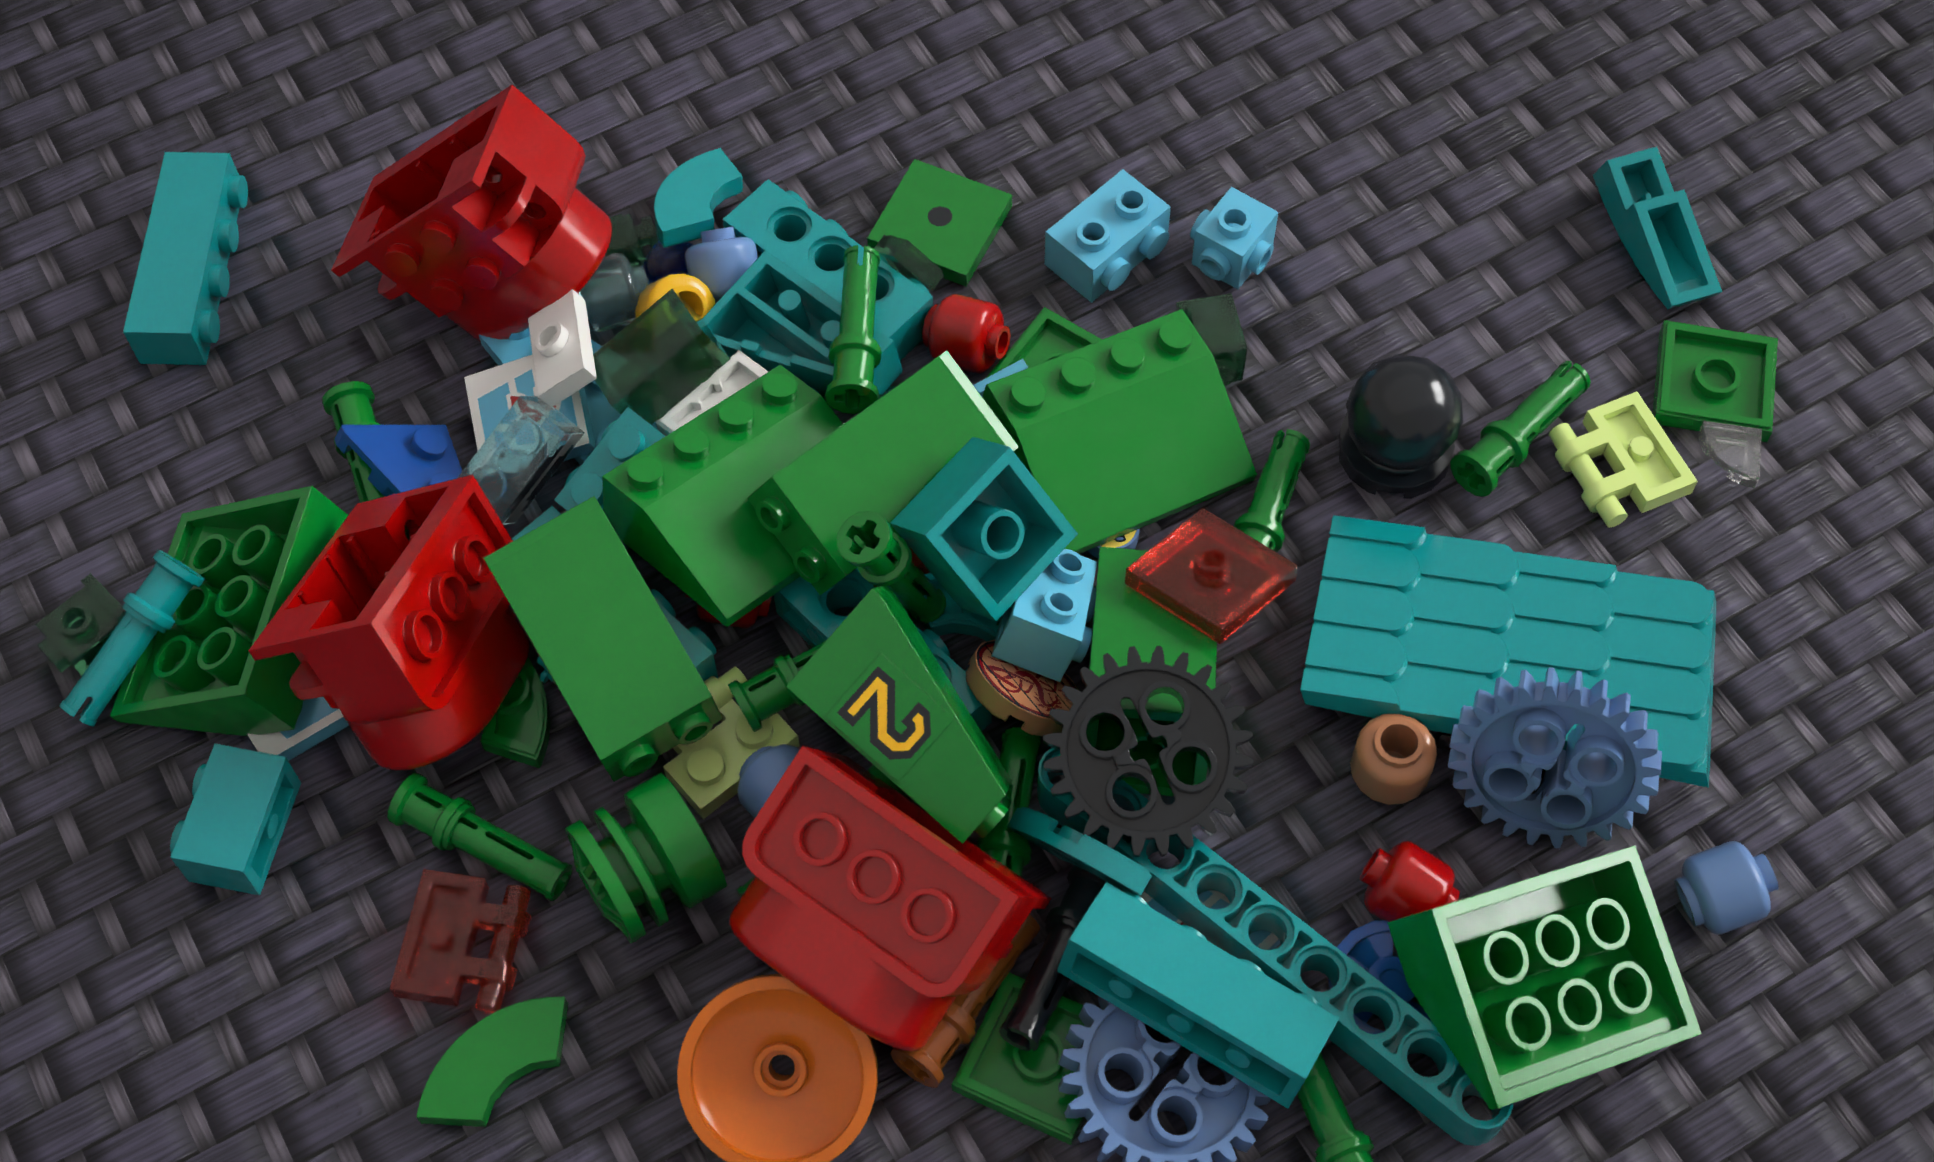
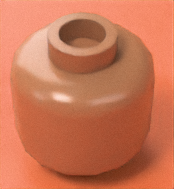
M1382 714L1371 719L1359 732L1350 762L1353 780L1362 793L1376 802L1394 805L1404 804L1415 799L1426 788L1433 772L1437 758L1435 739L1428 728L1413 717L1402 714Z

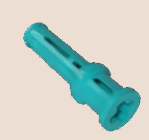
M157 550L154 554L153 559L156 564L136 593L128 592L123 599L125 603L122 607L127 612L114 628L67 698L59 705L62 710L74 717L87 697H92L80 713L79 721L92 727L95 726L98 722V717L146 650L158 631L165 633L167 629L170 630L176 623L173 615L193 586L200 587L205 581V578L161 550Z

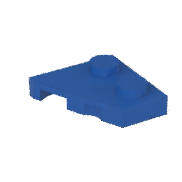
M341 425L335 437L336 445L343 453L353 449L372 469L368 480L383 496L464 477L446 425Z

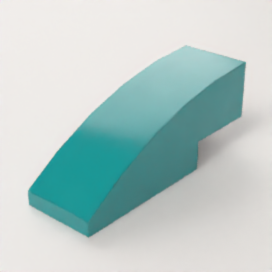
M1658 147L1607 160L1592 176L1622 243L1635 266L1667 309L1719 295L1722 289L1685 190L1682 189L1674 192Z

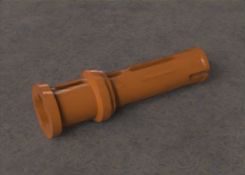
M1030 914L1011 941L1014 946L1008 956L1000 958L987 980L977 990L956 997L922 1049L912 1052L896 1048L891 1050L892 1059L907 1075L925 1086L931 1088L939 1086L944 1079L943 1067L960 1044H969L976 1034L975 1028L977 1027L974 1020L979 1015V1012L1010 972L1024 949L1028 947L1033 938L1039 933L1040 926Z

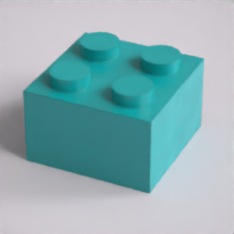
M972 437L890 522L960 608L993 621H997L1078 535L1009 446Z

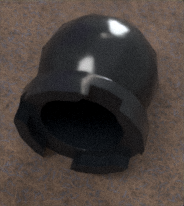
M1397 354L1372 363L1352 386L1346 402L1347 413L1339 432V462L1349 479L1366 492L1375 495L1376 490L1379 489L1388 493H1405L1403 499H1412L1431 491L1446 476L1455 449V441L1463 423L1461 393L1450 373L1428 358Z

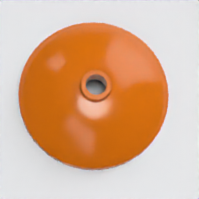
M781 974L761 975L745 979L726 988L712 998L689 1027L681 1046L677 1067L679 1097L688 1122L700 1140L713 1153L726 1162L832 1161L853 1143L863 1129L874 1104L878 1083L877 1059L871 1037L841 1019ZM777 1055L788 1056L794 1063V1072L789 1075L778 1074L772 1067V1058Z

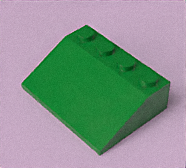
M1183 309L986 384L982 396L1019 446L1014 453L1078 533L1065 547V549L1075 551L1078 554L1249 483L1257 475L1213 354Z
M779 365L603 475V511L622 542L718 621L728 627L800 577L794 567L791 556L776 536L762 526L755 508L747 498L771 476L826 438L843 423L818 392L782 365Z
M313 486L182 513L168 554L205 578V581L200 587L193 586L173 615L176 621L170 630L167 629L165 633L158 631L146 650L121 683L110 717L121 723L248 736L247 734L262 735L294 730L302 710L303 700L295 696L290 688L289 681L301 664L294 652L255 661L248 650L339 529L348 514Z
M1635 845L1387 922L1408 987L1490 1110L1499 1109L1702 1034Z

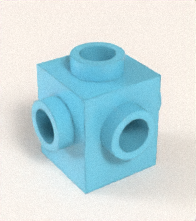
M1231 187L1212 211L1205 209L1196 219L1190 233V238L1194 240L1192 265L1198 267L1209 278L1221 280L1239 289L1252 272L1256 275L1260 274L1269 262L1274 249L1273 243L1279 212Z

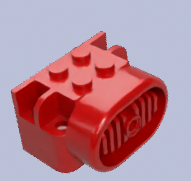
M510 85L373 177L331 271L338 277H341L363 262L368 261L383 273L377 289L378 293L387 300H393L407 292L438 317L446 315L479 342V334L494 339H508L511 334L519 333L529 328V317L556 302L571 289L577 293L583 289L606 255L612 237V223L604 211L576 188L586 158L583 147L514 85Z
M474 475L357 503L248 651L255 661L294 652L301 663L289 681L290 688L295 696L301 700L324 697L331 708L340 709L343 717L372 760L379 766L399 771L411 770L432 764L466 745L487 726L527 661L530 650L528 636L511 610L510 603L484 560V557L513 542ZM405 525L409 529L410 540L405 535Z
M802 746L745 834L742 842V855L747 868L755 877L731 912L729 923L735 936L754 955L841 1019L886 1045L912 1052L920 1050L926 1045L956 997L977 990L987 980L1000 958L1008 956L1014 946L1011 941L1032 909H1045L1052 898L966 839L962 844L924 809L849 757Z

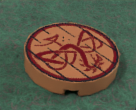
M995 640L981 643L968 663L970 666L966 671V681L976 699L998 719L1001 718L1006 722L1011 715L1023 721L1024 724L1020 729L1028 734L1044 736L1050 733H1062L1063 727L1056 724L1049 717V712L1051 709L1070 710L1072 706L1063 696L1062 688L1068 686L1078 690L1072 679L1064 673L1061 681L1058 682L992 657Z

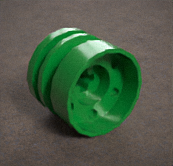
M662 773L623 795L631 823L622 828L616 819L603 807L593 812L595 822L603 837L601 841L596 842L581 820L564 829L572 846L575 869L602 915L617 926L630 943L647 935L635 909L641 904L658 927L669 922L667 910L660 894L668 888L690 909L727 887L725 875L707 838L680 794Z

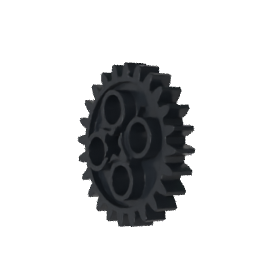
M1135 646L1129 647L1127 665L1119 667L1116 661L1107 653L1103 655L1105 674L1098 677L1086 667L1080 669V675L1086 688L1083 692H1080L1075 688L1064 686L1062 694L1072 707L1069 711L1051 709L1049 712V717L1056 724L1063 727L1062 733H1050L1043 736V744L1060 750V756L1044 762V770L1053 773H1063L1064 779L1050 789L1053 797L1071 794L1074 799L1064 812L1066 819L1068 820L1085 813L1089 819L1083 835L1092 836L1103 827L1109 831L1107 846L1112 849L1118 845L1122 836L1131 838L1133 857H1139L1145 840H1154L1160 856H1166L1169 848V837L1177 836L1181 844L1189 850L1194 846L1191 828L1198 826L1210 836L1214 835L1217 830L1210 816L1212 811L1214 810L1228 817H1231L1235 812L1231 803L1224 797L1225 793L1244 794L1248 788L1242 780L1233 776L1234 770L1251 768L1254 759L1236 753V747L1249 742L1253 738V734L1251 731L1233 729L1232 723L1237 721L1246 711L1244 706L1225 708L1222 704L1232 686L1226 683L1211 690L1206 685L1212 670L1210 665L1201 668L1194 676L1186 672L1188 666V653L1183 652L1177 658L1173 666L1165 665L1162 646H1156L1150 663H1142ZM1166 693L1177 698L1182 707L1181 718L1170 725H1160L1152 721L1145 707L1151 697L1156 694ZM1127 698L1133 702L1144 734L1150 744L1161 742L1165 747L1159 752L1157 760L1160 770L1175 797V802L1171 805L1163 802L1148 762L1145 759L1134 761L1130 756L1136 751L1138 742L1134 730L1122 710L1120 703L1123 699ZM1106 718L1118 723L1124 735L1121 744L1110 751L1097 750L1091 746L1087 740L1086 732L1093 722ZM1188 751L1201 755L1208 765L1207 779L1196 785H1187L1179 781L1174 775L1172 763L1176 756ZM1127 777H1134L1143 781L1148 787L1150 794L1147 805L1136 811H1127L1119 807L1112 795V789L1118 781Z

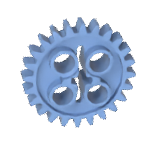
M1548 668L1545 682H1536L1527 670H1521L1519 686L1513 687L1507 680L1499 677L1496 679L1494 695L1479 689L1475 693L1473 707L1462 706L1459 723L1454 724L1452 729L1448 768L1455 770L1453 787L1456 789H1466L1464 799L1466 808L1483 805L1481 822L1484 824L1498 818L1504 820V836L1508 837L1518 828L1527 830L1526 838L1527 843L1533 845L1541 834L1550 836L1554 848L1561 847L1564 835H1572L1581 847H1586L1588 832L1594 831L1604 840H1611L1613 823L1629 830L1633 827L1634 812L1647 814L1649 811V797L1657 796L1659 775H1661L1662 751L1658 750V731L1647 729L1648 713L1646 710L1629 713L1630 694L1624 693L1609 699L1607 697L1608 681L1605 679L1589 689L1583 687L1581 671H1576L1571 676L1569 682L1565 683L1559 682L1554 668ZM1578 724L1574 731L1572 729L1568 734L1566 750H1563L1567 733L1573 725ZM1542 769L1546 770L1544 773L1542 785L1535 794H1531L1534 791V789L1536 791V789L1540 785Z
M1099 996L1098 1001L1101 1008L1087 1002L1083 1005L1079 1017L1085 1026L1071 1024L1065 1038L1076 1048L1064 1049L1059 1058V1065L1074 1072L1062 1077L1058 1090L1062 1093L1077 1095V1098L1068 1105L1064 1114L1066 1118H1086L1087 1123L1077 1138L1080 1143L1090 1141L1096 1137H1099L1104 1143L1098 1153L1097 1161L1104 1162L1117 1153L1123 1157L1122 1162H1213L1212 1159L1215 1162H1236L1237 1157L1233 1147L1240 1151L1248 1152L1256 1141L1249 1129L1261 1130L1269 1117L1257 1106L1268 1104L1271 1098L1222 1069L1220 1070L1225 1076L1226 1084L1220 1086L1211 1085L1204 1081L1197 1069V1064L1210 1062L1192 1053L1183 1064L1176 1078L1167 1083L1139 1121H1133L1129 1118V1112L1145 1096L1156 1076L1162 1074L1183 1046L1175 1041L1162 1043L1154 1040L1147 1033L1145 1023ZM1110 1069L1125 1071L1133 1079L1135 1090L1123 1092L1114 1089L1107 1082L1105 1071ZM1163 1111H1170L1180 1115L1185 1121L1187 1134L1172 1135L1160 1125L1157 1114Z

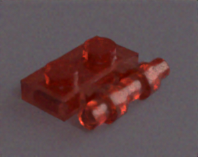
M423 869L390 985L393 995L397 998L457 1007L463 984L471 983L480 986L475 1004L477 1010L489 1014L500 1010L505 992L513 990L517 969L512 965L519 938L527 936L531 921V915L526 912L531 891L523 886L508 885L502 905L485 903L489 891L485 878ZM478 929L495 932L488 959L471 957Z

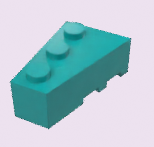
M765 250L691 332L706 362L721 366L740 350L768 372L782 365L808 386L817 389L825 399L827 385L833 381L834 365L830 362L828 354L830 344L839 335L841 303L772 253ZM874 327L873 338L880 346L881 360L880 364L874 368L873 384L877 387L880 398L903 372V368L894 341Z

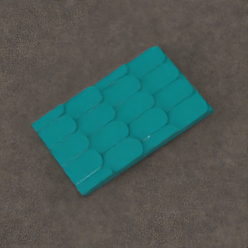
M1333 515L1329 533L1330 538H1328L1322 570V580L1320 581L1313 618L1314 624H1312L1305 661L1306 667L1303 672L1300 688L1305 704L1370 718H1376L1382 714H1402L1417 719L1428 730L1452 734L1453 725L1459 723L1462 706L1473 707L1475 693L1479 689L1494 695L1496 679L1499 677L1507 680L1513 687L1519 686L1521 670H1527L1536 682H1545L1548 668H1554L1559 682L1565 683L1569 682L1571 676L1576 671H1581L1583 687L1591 689L1596 683L1605 679L1608 681L1607 697L1609 699L1628 693L1631 695L1629 713L1646 710L1648 713L1647 729L1657 730L1659 734L1658 750L1662 751L1661 775H1659V778L1709 788L1717 607L1714 590H1707L1703 585L1692 581L1619 572L1616 565L1515 552L1505 544L1427 534L1425 527ZM1578 724L1573 725L1570 731L1567 733L1563 750H1566L1568 734L1571 732L1573 728L1575 729Z

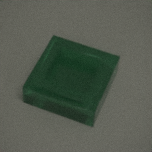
M883 235L874 247L893 269L907 279L915 278L919 280L928 290L933 291L944 276L942 274L943 271L906 239Z

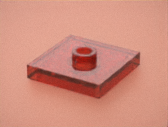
M1202 508L1127 567L1125 584L1218 644H1221L1296 581L1298 565Z

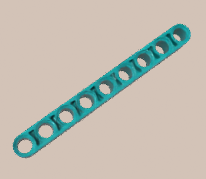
M1051 748L1044 753L1039 762L1037 798L1040 807L1047 815L1059 821L1061 826H1068L1083 834L1089 819L1085 813L1068 820L1064 816L1067 807L1074 800L1072 795L1053 797L1050 789L1054 785L1050 781L1056 776L1063 775V773H1053L1044 770L1045 761L1060 756V750ZM1122 779L1112 789L1113 799L1116 804L1127 811L1140 810L1149 801ZM1101 827L1090 837L1107 845L1109 831ZM1194 835V846L1189 850L1181 844L1177 836L1169 837L1168 852L1173 854L1180 863L1170 869L1159 868L1148 859V856L1152 853L1158 852L1154 840H1145L1139 857H1133L1131 838L1122 836L1114 850L1150 870L1149 874L1152 877L1144 889L1146 894L1185 925L1202 933L1210 943L1236 958L1253 962L1263 970L1265 975L1294 992L1304 993L1313 997L1322 1005L1323 1009L1339 1017L1328 1039L1453 1139L1464 1145L1479 1146L1488 1143L1498 1134L1513 1110V1103L1491 1110L1492 1119L1483 1121L1471 1117L1463 1107L1462 1097L1468 1095L1482 1097L1429 1019ZM1208 890L1218 891L1226 896L1230 905L1222 909H1211L1199 900L1198 895ZM1258 930L1269 931L1275 934L1281 946L1273 950H1263L1253 944L1249 934ZM1310 970L1320 971L1331 980L1333 988L1324 992L1314 991L1305 985L1301 974ZM1362 1011L1371 1012L1383 1021L1385 1031L1379 1034L1367 1033L1358 1027L1353 1015ZM1421 1053L1431 1057L1437 1065L1438 1075L1425 1077L1415 1073L1408 1063L1407 1056Z

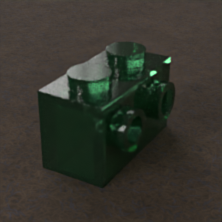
M673 289L668 291L593 354L597 376L595 382L611 406L620 414L629 407L651 425L661 419L672 407L701 383L707 381L713 373L730 360V357L703 319Z

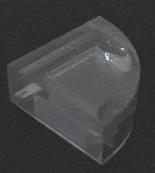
M1703 421L1699 429V442L1706 456L1710 455L1715 463L1727 472L1726 477L1731 481L1755 488L1760 478L1762 429Z

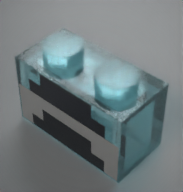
M519 396L458 478L474 475L503 525L516 523L585 432L556 408L548 406L538 396Z

